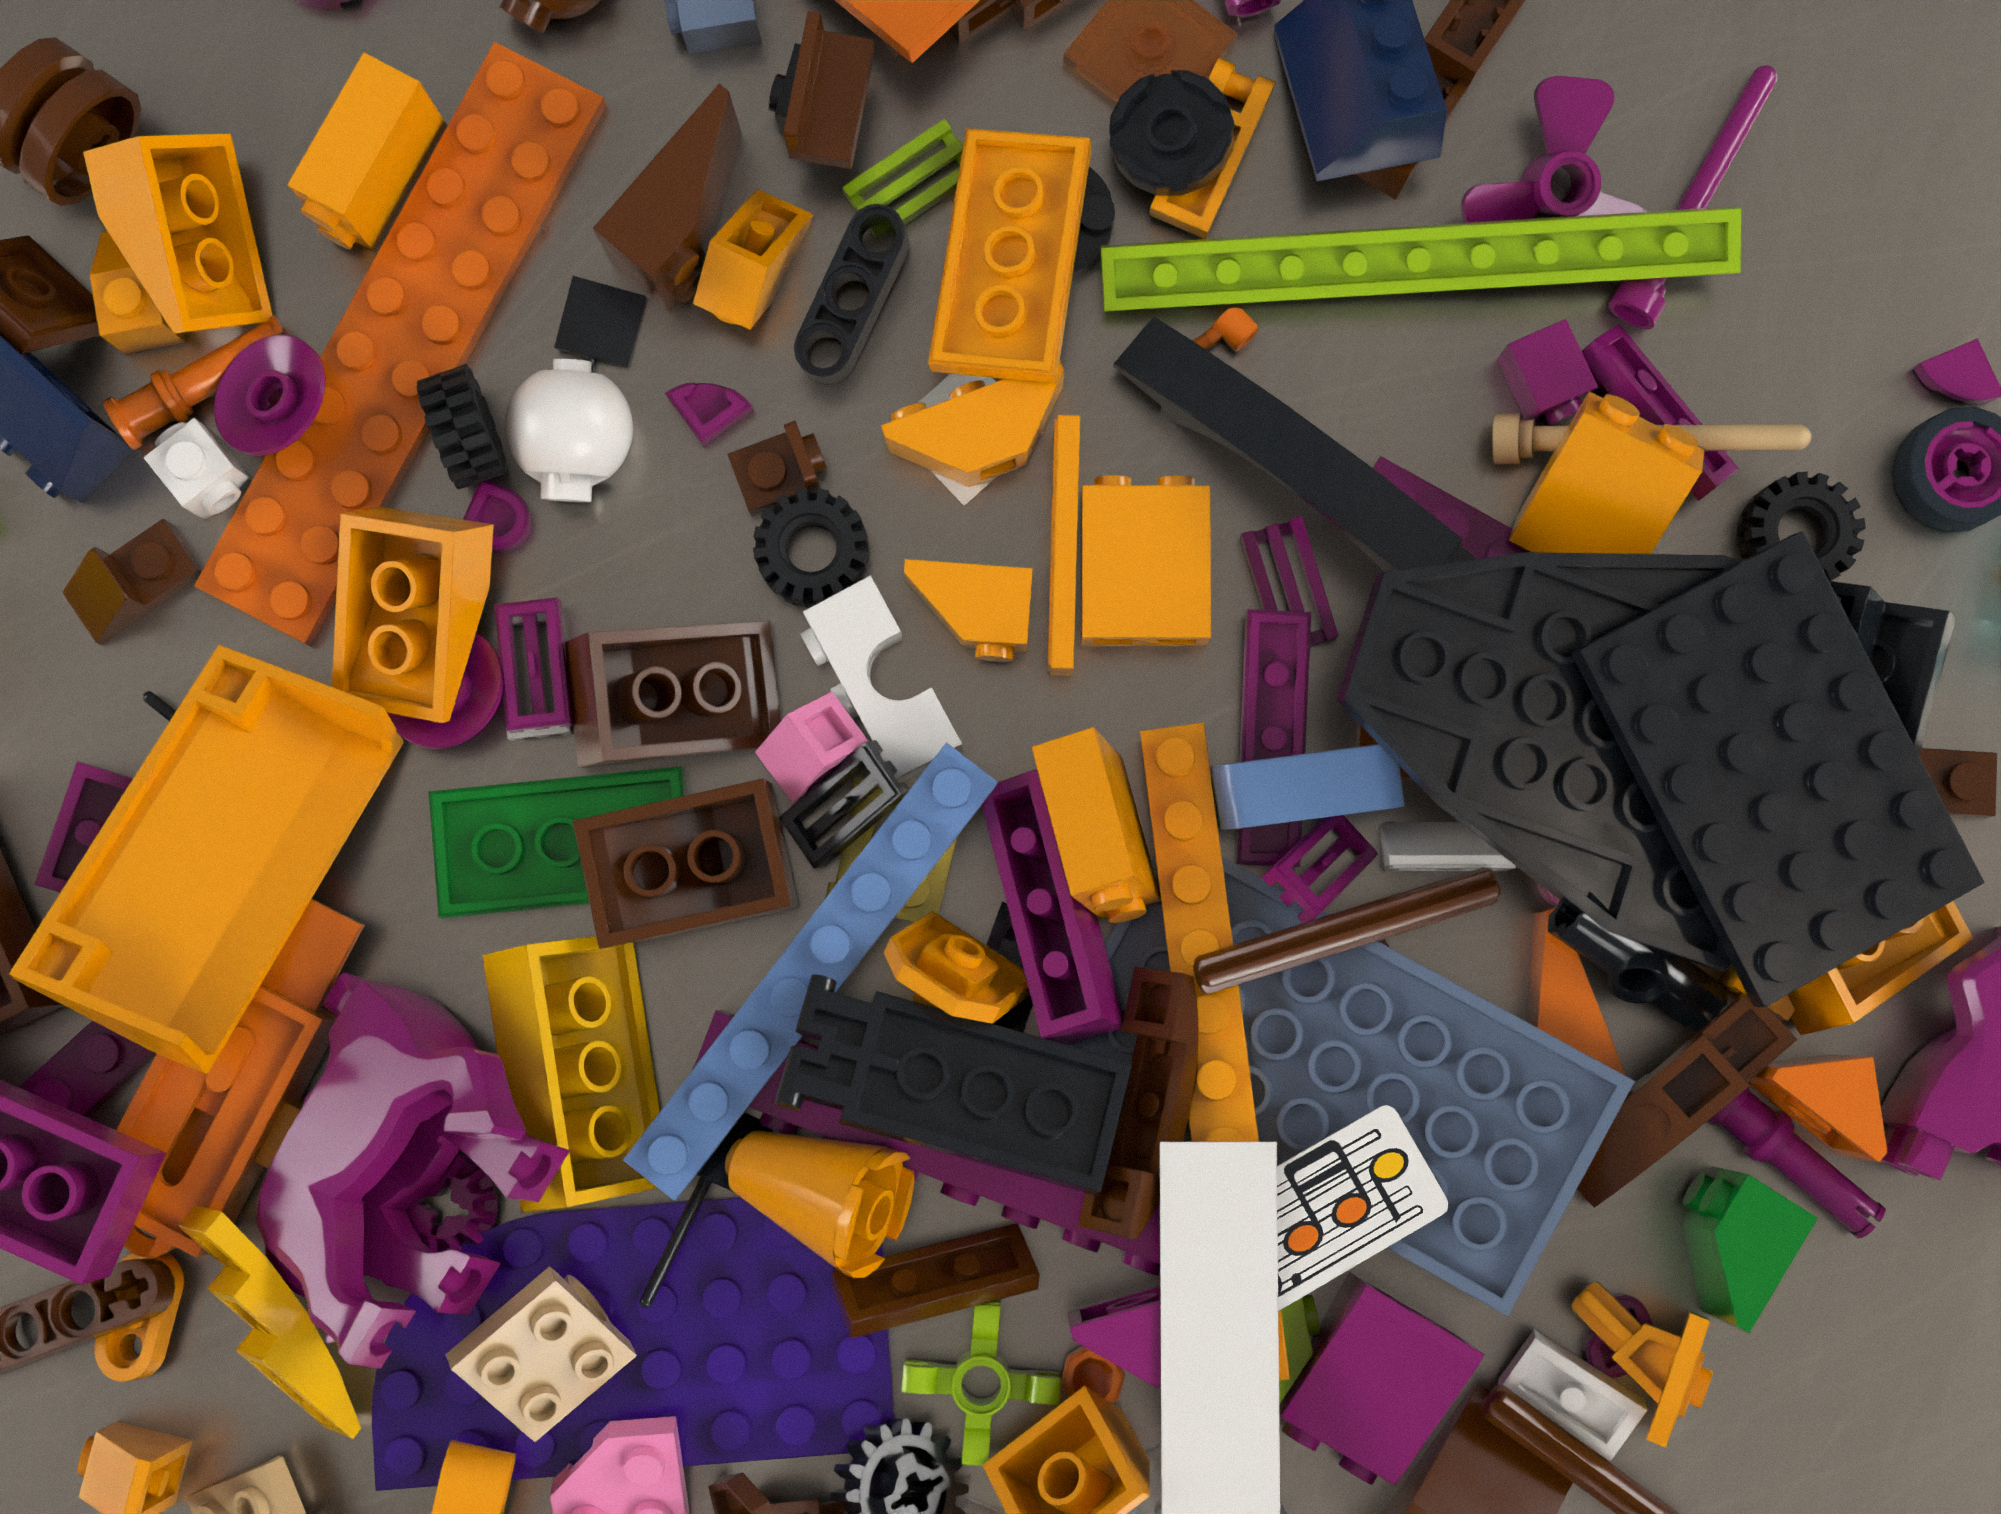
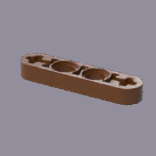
M154 1258L125 1260L115 1264L110 1277L83 1285L71 1280L0 1307V1374L153 1318L164 1312L172 1302L175 1292V1281L170 1268L162 1261ZM146 1278L149 1290L141 1293L140 1298L118 1301L114 1291H123L134 1287L140 1283V1279ZM82 1291L88 1293L95 1303L94 1318L86 1328H81L77 1325L72 1317L73 1301ZM25 1313H30L36 1319L39 1328L37 1341L30 1349H25L20 1345L16 1337L17 1323Z

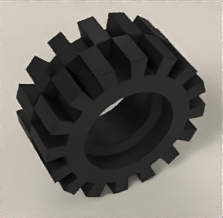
M464 364L418 380L416 387L420 396L421 408L426 415L424 418L427 427L431 430L433 443L440 453V460L444 468H447L448 476L454 482L455 487L460 490L507 473L508 467L505 463L507 461L501 448L500 437L495 430L496 425L493 417L490 416L488 404L485 397L481 394L480 386L468 365Z
M1808 471L1796 472L1789 478L1785 475L1753 497L1754 500L1745 506L1741 514L1746 517L1745 521L1739 524L1737 528V536H1744L1745 543L1738 547L1741 557L1747 555L1751 557L1779 542L1778 526L1782 516L1790 510H1804L1813 514L1822 526L1823 540L1815 555L1828 580L1832 581L1841 576L1842 572L1850 569L1856 562L1853 555L1862 551L1865 540L1858 539L1857 535L1866 529L1865 518L1855 519L1853 514L1861 506L1856 497L1849 502L1845 500L1842 494L1848 488L1840 481L1833 486L1828 485V475L1817 473L1809 478Z
M807 488L796 489L797 495L787 498L786 494H783L776 498L777 505L772 510L768 507L761 514L763 521L760 527H755L753 535L756 541L755 548H753L754 559L770 589L775 594L781 595L786 602L796 605V602L801 603L806 608H810L852 586L859 579L863 580L867 572V560H870L868 536L858 512L853 510L849 506L848 501L840 495L835 498L830 495L829 490L818 488L817 493H809ZM809 525L821 526L827 529L836 540V554L832 562L824 569L815 572H807L795 567L789 560L787 552L788 543L792 535L800 528Z

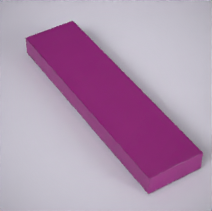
M1246 610L1239 762L1305 754L1312 612ZM1302 821L1236 829L1235 864L1274 866L1302 839ZM1301 859L1293 867H1300Z

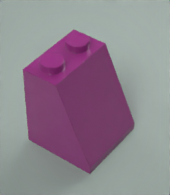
M1349 1272L1320 1323V1334L1314 1335L1311 1339L1312 1356L1279 1404V1417L1286 1421L1281 1431L1313 1451H1316L1320 1442L1341 1453L1343 1456L1338 1465L1370 1485H1373L1377 1476L1396 1485L1473 1375L1485 1354L1462 1337Z

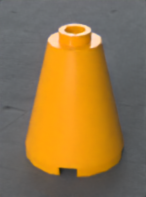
M758 1130L750 1132L744 1139H738L730 1148L725 1161V1172L728 1175L729 1187L734 1193L841 1273L853 1278L867 1277L878 1269L885 1260L884 1257L875 1253L885 1237L897 1241L911 1206L915 1182L914 1171L903 1167V1161L909 1160L910 1157L907 1153L893 1147Z

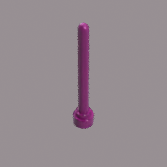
M1763 65L1753 72L1676 210L1707 207L1777 82V72L1773 67ZM1666 278L1622 281L1608 305L1610 311L1618 319L1630 326L1644 330L1652 329L1666 306V301L1663 298L1666 293V288L1663 285Z

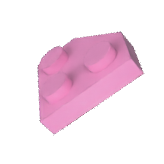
M676 1416L610 1421L593 1438L592 1447L574 1466L569 1463L553 1479L550 1493L553 1514H690Z

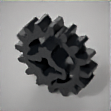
M909 1418L887 1419L886 1424H869L864 1427L866 1440H849L845 1445L853 1458L851 1464H835L833 1471L844 1478L845 1483L843 1489H837L830 1493V1500L844 1502L846 1511L842 1514H966L955 1505L956 1496L969 1492V1485L955 1482L954 1473L963 1466L962 1458L946 1457L945 1453L949 1449L951 1439L948 1436H931V1423H910ZM903 1448H905V1449H907V1450H909V1451H911V1452H904V1451H903ZM914 1454L919 1458L921 1463H917Z

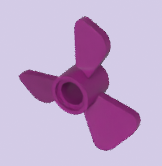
M1553 76L1542 80L1535 88L1534 103L1546 153L1535 157L1529 162L1522 174L1521 182L1479 184L1468 189L1461 201L1464 223L1530 219L1535 213L1546 216H1585L1646 212L1635 203L1600 192L1601 174L1599 168L1586 155L1588 148L1613 106L1615 95L1611 86L1599 79ZM1559 167L1564 168L1568 172L1571 180L1570 190L1561 201L1554 197L1550 187L1551 177Z

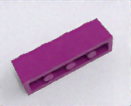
M1034 769L1000 781L982 804L1041 1038L1070 1045L1121 1029L1124 1015L1099 921L1094 913L1070 894L1038 770Z

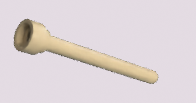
M1496 413L1493 423L1494 464H1521L1522 458H1534L1535 451H1555L1568 426H1535V420H1523L1522 413ZM1801 424L1675 425L1694 436L1698 441V447L1705 451L1802 450L1811 441L1810 430Z

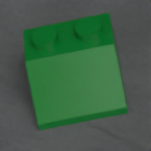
M1713 1166L1708 1175L1704 1172L1700 1173L1687 1189L1682 1202L1687 1207V1210L1682 1216L1680 1224L1701 1310L1714 1319L1750 1333L1818 1218L1749 1174Z

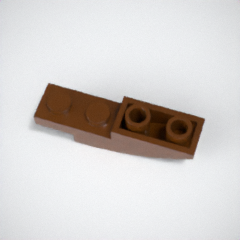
M1745 991L1650 1074L1646 1073L1633 1084L1632 1091H1629L1577 1190L1593 1208L1598 1206L1660 1160L1750 1086L1748 1082L1798 1039L1768 1007H1754Z

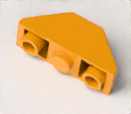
M1061 361L1059 362L1056 383L1003 379L986 386L983 380H977L961 385L949 393L950 400L928 408L925 403H914L895 411L890 416L891 422L881 425L888 452L967 487L1027 466L1063 388L1064 369Z

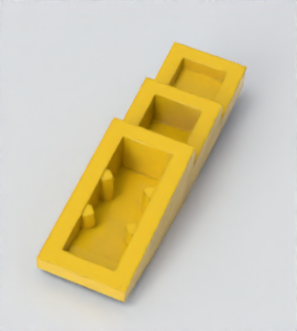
M195 1205L178 1226L224 1266L207 1289L252 1328L235 1351L325 1429L354 1439L361 1430L360 1423L339 1369L305 1308L268 1258L222 1211Z

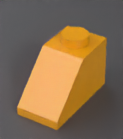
M757 189L710 240L693 304L712 312L723 322L738 324L750 330L773 303L811 224L813 214Z
M101 232L90 271L100 337L125 355L185 344V333H173L109 232Z
M905 559L904 575L907 584L964 649H976V659L1011 662L1014 658V652L1027 653L1033 568Z
M120 1421L96 1431L95 1436L88 1438L81 1451L77 1472L78 1475L84 1476L78 1497L102 1514H160L176 1504L193 1440Z

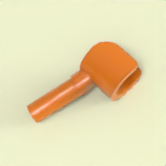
M1237 307L1229 308L1214 322L1210 329L1204 331V334L1192 341L1207 350L1223 339L1237 352L1258 333V326L1243 309Z

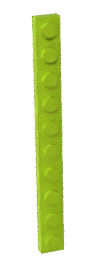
M1731 206L1101 245L1104 311L1741 273L1742 208Z

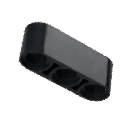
M882 204L867 205L858 210L853 216L796 336L794 344L795 358L804 372L818 383L826 385L839 383L847 378L854 369L907 256L909 248L908 233L899 214L889 206ZM873 225H889L896 231L894 243L884 252L876 253L863 247V236L868 228ZM856 280L868 286V299L860 308L845 310L836 304L837 291L846 282ZM830 337L841 342V356L834 365L827 368H819L810 363V349L816 341L821 338Z

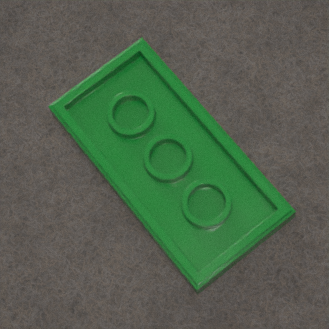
M679 766L428 791L438 918L448 919L590 904L573 821L686 796L685 768Z

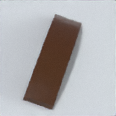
M1135 967L1121 1027V1031L1135 1035L1137 1039L1111 1157L1107 1165L1101 1193L1097 1196L1085 1193L1078 1227L1137 1240L1160 1201V1142L1183 1141L1193 1098L1198 1055V1009L1194 977L1184 973Z

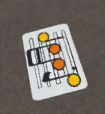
M1384 1105L1277 1166L1278 1311L1447 1212L1448 1200L1399 1114L1391 1106Z

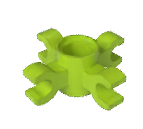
M992 1301L974 1306L971 1350L962 1355L956 1365L921 1360H905L903 1365L901 1392L953 1395L958 1407L966 1413L962 1453L963 1465L982 1466L988 1461L992 1415L1001 1410L1008 1400L1059 1405L1060 1372L1009 1369L1005 1359L997 1353L1000 1301ZM986 1366L997 1373L1001 1383L993 1395L986 1398H977L970 1395L964 1388L962 1379L965 1373L973 1367Z

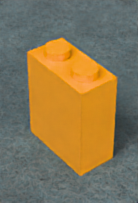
M363 52L287 186L303 203L300 212L319 224L317 231L349 250L354 242L375 252L447 124L420 81Z
M1589 391L1517 514L1509 541L1530 552L1652 554L1702 473L1705 450L1698 447L1696 438L1682 428L1671 424H1664L1661 428L1639 417V410L1623 398L1611 394H1606L1602 398Z
M1106 475L1094 478V485H1082L1081 646L1206 647L1211 639L1210 485H1195L1194 477L1182 475L1160 477L1157 479V485H1132L1131 477Z
M1094 727L1032 746L1071 896L1100 919L1108 917L1110 923L1126 922L1143 916L1147 913L1145 906L1161 901V895L1122 756Z

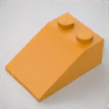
M231 133L136 136L83 152L98 217L174 334L261 324L269 320V317L272 316V310Z
M388 507L340 513L332 672L333 688L381 705L387 713L439 723L450 721L490 588L494 524Z
M1954 901L1788 994L1795 1008L1791 1019L1799 1034H1809L1857 1022L1974 939Z

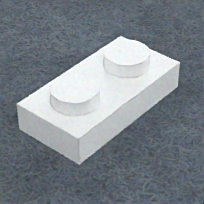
M1535 1329L1498 1379V1385H1504L1589 1448L1610 1461L1648 1410L1645 1399Z

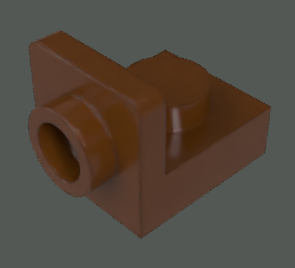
M796 421L784 424L786 432L727 454L751 517L763 513L767 507L770 510L777 505L776 498L783 494H786L787 498L797 495L796 489L807 488L809 493H816L818 488H821L816 472L827 469L814 433L801 437Z

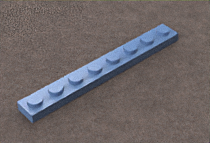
M947 742L629 1151L623 1159L624 1162L674 1201L680 1197L788 1057L790 1047L796 1046L802 1039L803 1035L798 1034L795 1030L811 975H822L835 980L837 984L834 993L840 990L999 784L995 779Z

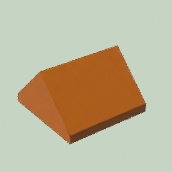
M1831 1054L1772 1061L1749 1081L1750 1088L1777 1109L1785 1111L1795 1123L1835 1154L1880 1162L1887 1153L1873 1057Z

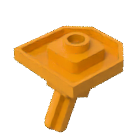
M934 911L891 936L883 952L895 979L915 992L912 1001L939 1008L951 1016L993 1024L1030 996L1024 969Z
M1595 1281L1589 1284L1574 1299L1571 1304L1572 1310L1614 1352L1612 1358L1657 1402L1646 1440L1666 1448L1677 1417H1684L1688 1404L1701 1409L1713 1371L1702 1367L1705 1353L1700 1350L1710 1320L1705 1316L1689 1311L1680 1336L1648 1323L1642 1325L1601 1283Z

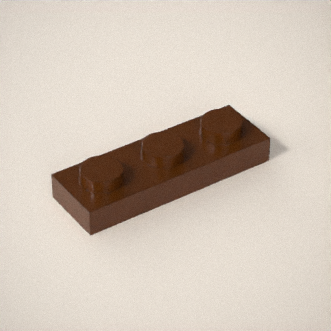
M1018 1223L886 1256L879 1268L865 1278H853L841 1273L837 1269L832 1270V1289L850 1338L1038 1290L1040 1276Z

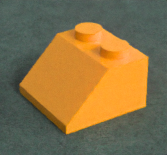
M1086 1386L1079 1389L982 1465L1006 1514H1127L1150 1496V1460L1124 1413L1119 1407Z

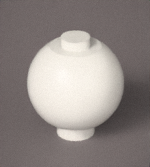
M553 359V370H540L528 377L515 391L508 405L505 419V434L509 450L518 466L526 474L541 483L540 499L590 503L592 486L610 478L623 464L630 450L633 437V420L627 400L620 389L608 377L602 374L591 373L592 362Z

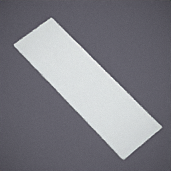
M1160 1142L1162 1514H1280L1277 1142Z

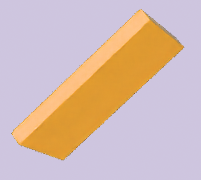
M966 128L928 360L931 372L1045 383L1057 382L1092 150L1090 138Z

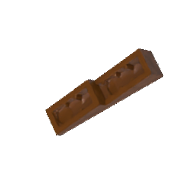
M1450 0L1424 38L1447 108L1445 124L1526 0ZM1420 162L1355 175L1396 200Z

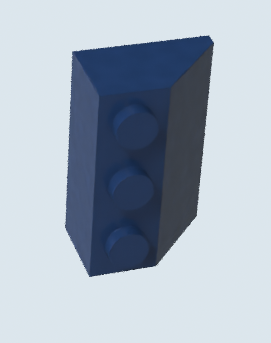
M1304 0L1274 25L1275 39L1316 181L1440 158L1447 108L1412 0Z
M0 334V450L8 456H11L17 450L29 461L32 466L25 474L51 497L56 498L63 492L83 503L133 452V449L31 352L22 354Z

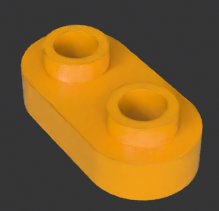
M130 1253L121 1261L143 1259L145 1257ZM169 1253L150 1257L166 1264L174 1277L175 1292L173 1300L167 1309L153 1318L95 1340L94 1354L97 1365L104 1375L114 1381L126 1382L147 1378L160 1368L165 1359L184 1287L182 1268L179 1262ZM142 1278L140 1283L134 1287L123 1291H114L118 1301L140 1298L141 1293L149 1290L146 1278ZM137 1336L142 1342V1350L139 1357L133 1350V1343Z

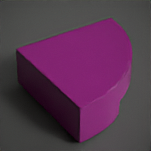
M1978 338L1923 361L1913 368L1920 380L1934 392L1939 391L1952 399L1963 401L1965 404H1984L2001 397V386Z
M695 382L685 383L665 393L668 400L703 447L754 411L749 401L740 393L720 385L696 384Z

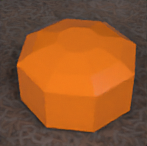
M1081 1346L1066 1355L1061 1374V1385L1068 1397L1072 1396L1083 1386H1086L1113 1403L1120 1397L1125 1372L1121 1367Z

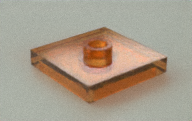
M1107 0L1063 55V62L1115 102H1118L1120 96L1138 79L1153 73L1156 77L1162 74H1171V70H1188L1207 78L1218 58H1223L1234 45L1237 33L1194 0Z

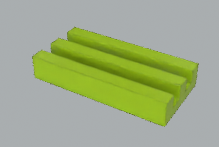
M944 118L842 187L843 194L856 212L867 205H888L953 160H955L960 168L963 143L954 136L951 126ZM943 143L945 148L866 201L863 199V195ZM959 168L895 210L901 217L904 225L956 191ZM876 224L868 228L878 243L896 232L892 227L885 224Z

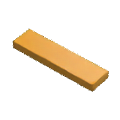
M1058 415V419L1055 418L1047 653V672H1050V676L1072 677L1074 669L1080 415Z

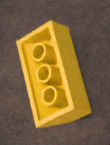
M597 936L527 944L482 955L497 1054L503 1061L510 1092L526 1133L541 1141L570 1150L539 1202L520 1200L521 1213L567 1208L656 1189L657 1187L623 1161L660 1113L634 943L599 949Z

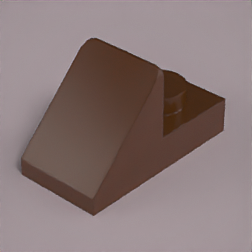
M161 519L111 554L97 547L90 549L62 593L94 641L101 645L197 580L202 572V568L173 525L165 519Z

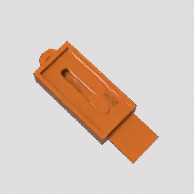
M312 898L209 1073L206 1075L156 1054L116 1129L118 1132L166 1152L125 1242L124 1247L131 1253L150 1258L164 1255L177 1247L196 1258L209 1254L178 1226L195 1205L222 1211L233 1223L236 1222L264 1166L255 1162L261 1147L285 1102L300 1100L329 1045L328 1032L337 1017L321 1009L365 925ZM139 1228L143 1229L144 1231H146V1232H148V1233H150V1234H152V1235H154V1236H156V1237H152V1236H149V1235L145 1234V1233L142 1232Z

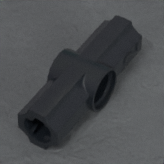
M1590 891L1587 897L1613 917L1607 907ZM1561 900L1555 910L1549 915L1548 932L1607 972L1609 990L1616 998L1635 1004L1651 1003L1683 1026L1690 1027L1695 1032H1699L1727 1005V987L1691 961L1607 932L1583 912L1580 915L1577 914Z

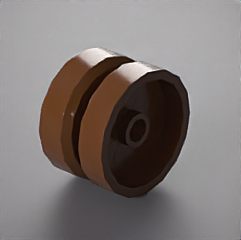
M58 38L36 40L20 49L0 68V166L14 174H21L24 183L60 206L76 204L93 194L83 152L136 136L142 110L138 94L102 69L95 70L93 62Z

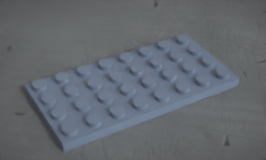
M1154 854L1151 863L1160 892L1156 855ZM1222 856L1233 944L1302 924L1297 916L1303 911V908L1296 901L1287 906L1279 898L1285 890L1274 884L1269 887L1261 877ZM1161 901L1146 905L1147 913L1139 918L1116 923L1104 943L1123 1015L1125 1014L1135 967L1170 972ZM1322 911L1315 919L1328 916L1329 914ZM1379 941L1239 984L1259 1142H1277V1166L1384 1105L1391 1106L1399 1114L1448 1200V1209L1442 1216L1387 1248L1508 1317L1635 1081ZM1117 1029L1070 1044L1069 1046L1131 1063L1137 1036ZM1188 1118L1185 1133L1191 1136Z

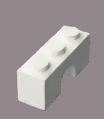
M871 575L803 611L811 628L800 633L817 666L819 667L829 661L841 682L830 688L831 692L835 694L852 719L860 717L871 738L868 741L876 740L883 749L879 753L884 762L891 761L897 769L894 777L898 783L905 782L923 772L946 742L958 752L963 750L962 743L932 688L910 699L892 700L879 694L871 685L870 674L875 659L886 649L903 641L902 633Z

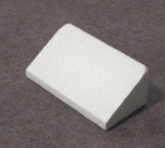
M1385 822L1380 827V863L1384 871H1472L1482 867L1490 868L1492 871H1507L1516 868V865L1460 822Z

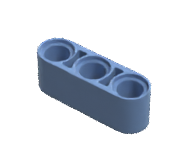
M1379 744L1211 766L1219 830L1248 828L1405 806L1400 766Z

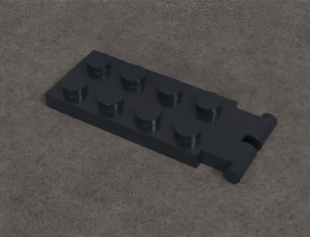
M816 974L811 975L795 1032L820 1040L817 1051L800 1046L790 1047L775 1099L776 1105L789 1110L800 1111L803 1100L842 1110L839 1124L1091 1195L1097 1196L1101 1193L1132 1063L995 1024L951 1016L939 1008L876 991L872 1003L834 993L837 982L829 977Z

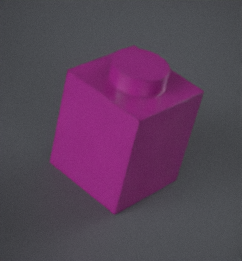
M1567 319L1508 343L1497 358L1524 419L1535 420V423L1547 418L1550 426H1556L1574 418L1588 392L1593 393L1598 388Z

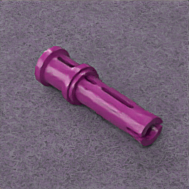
M1749 1086L1707 1121L1711 1125L1721 1124L1745 1145L1744 1153L1753 1161L1765 1162L1768 1160L1845 1225L1857 1239L1867 1236L1876 1228L1865 1218L1872 1216L1878 1222H1881L1886 1208L1881 1203L1873 1200L1793 1132L1795 1125L1792 1122V1118L1783 1110L1773 1111L1749 1090Z

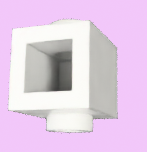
M195 418L188 423H177L166 429L156 439V448L143 457L181 506L205 521L212 515L221 513L233 505L253 480L220 437Z

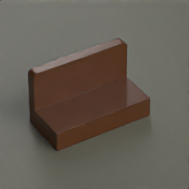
M810 11L807 12L784 128V137L789 157L852 169L875 53L874 39L824 31L821 13Z

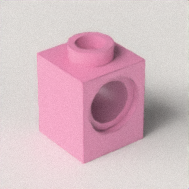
M830 692L788 713L755 753L791 803L802 798L864 742H867L868 739L835 694Z

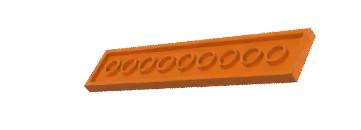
M496 42L493 43L320 356L325 372V391L315 419L303 435L291 445L276 453L265 456L194 587L310 647L313 645L336 603L340 513L389 506L430 430L424 418L426 415L420 405V396L416 387L417 381L467 363L607 106L603 96Z

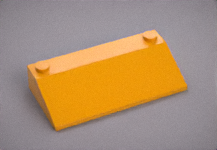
M218 645L11 969L9 975L18 982L138 1045L207 1075L404 743L401 736L396 732L397 729L384 707Z

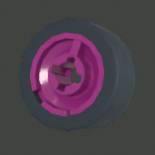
M1975 406L1949 408L1929 418L1910 432L1899 445L1893 465L1895 490L1906 511L1923 525L1944 532L1970 531L2001 516V417L1998 414ZM1957 460L1967 464L1969 468L1968 477L1961 476L1957 479L1954 476L1953 471L1957 469Z

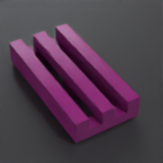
M1302 516L1292 518L1282 524L1275 523L1265 526L1264 529L1258 531L1251 530L1241 533L1240 540L1261 609L1278 611L1258 546L1269 542L1289 610L1305 612L1282 539L1291 536L1320 630L1311 632L1310 646L1337 639L1339 636Z
M555 597L495 604L499 660L504 675L503 701L506 731L516 733L524 732L523 730L527 729L541 730L549 729V727L573 726L561 600ZM546 613L556 711L547 713L537 617V614ZM523 616L532 715L522 716L512 621V617Z
M1344 815L1325 817L1261 878L1269 887L1277 881L1281 884L1285 891L1279 898L1287 906L1296 901L1303 908V911L1297 917L1302 923L1314 920L1375 859L1378 852ZM1334 828L1341 836L1298 877L1291 868ZM1351 846L1358 855L1316 896L1309 889V886Z

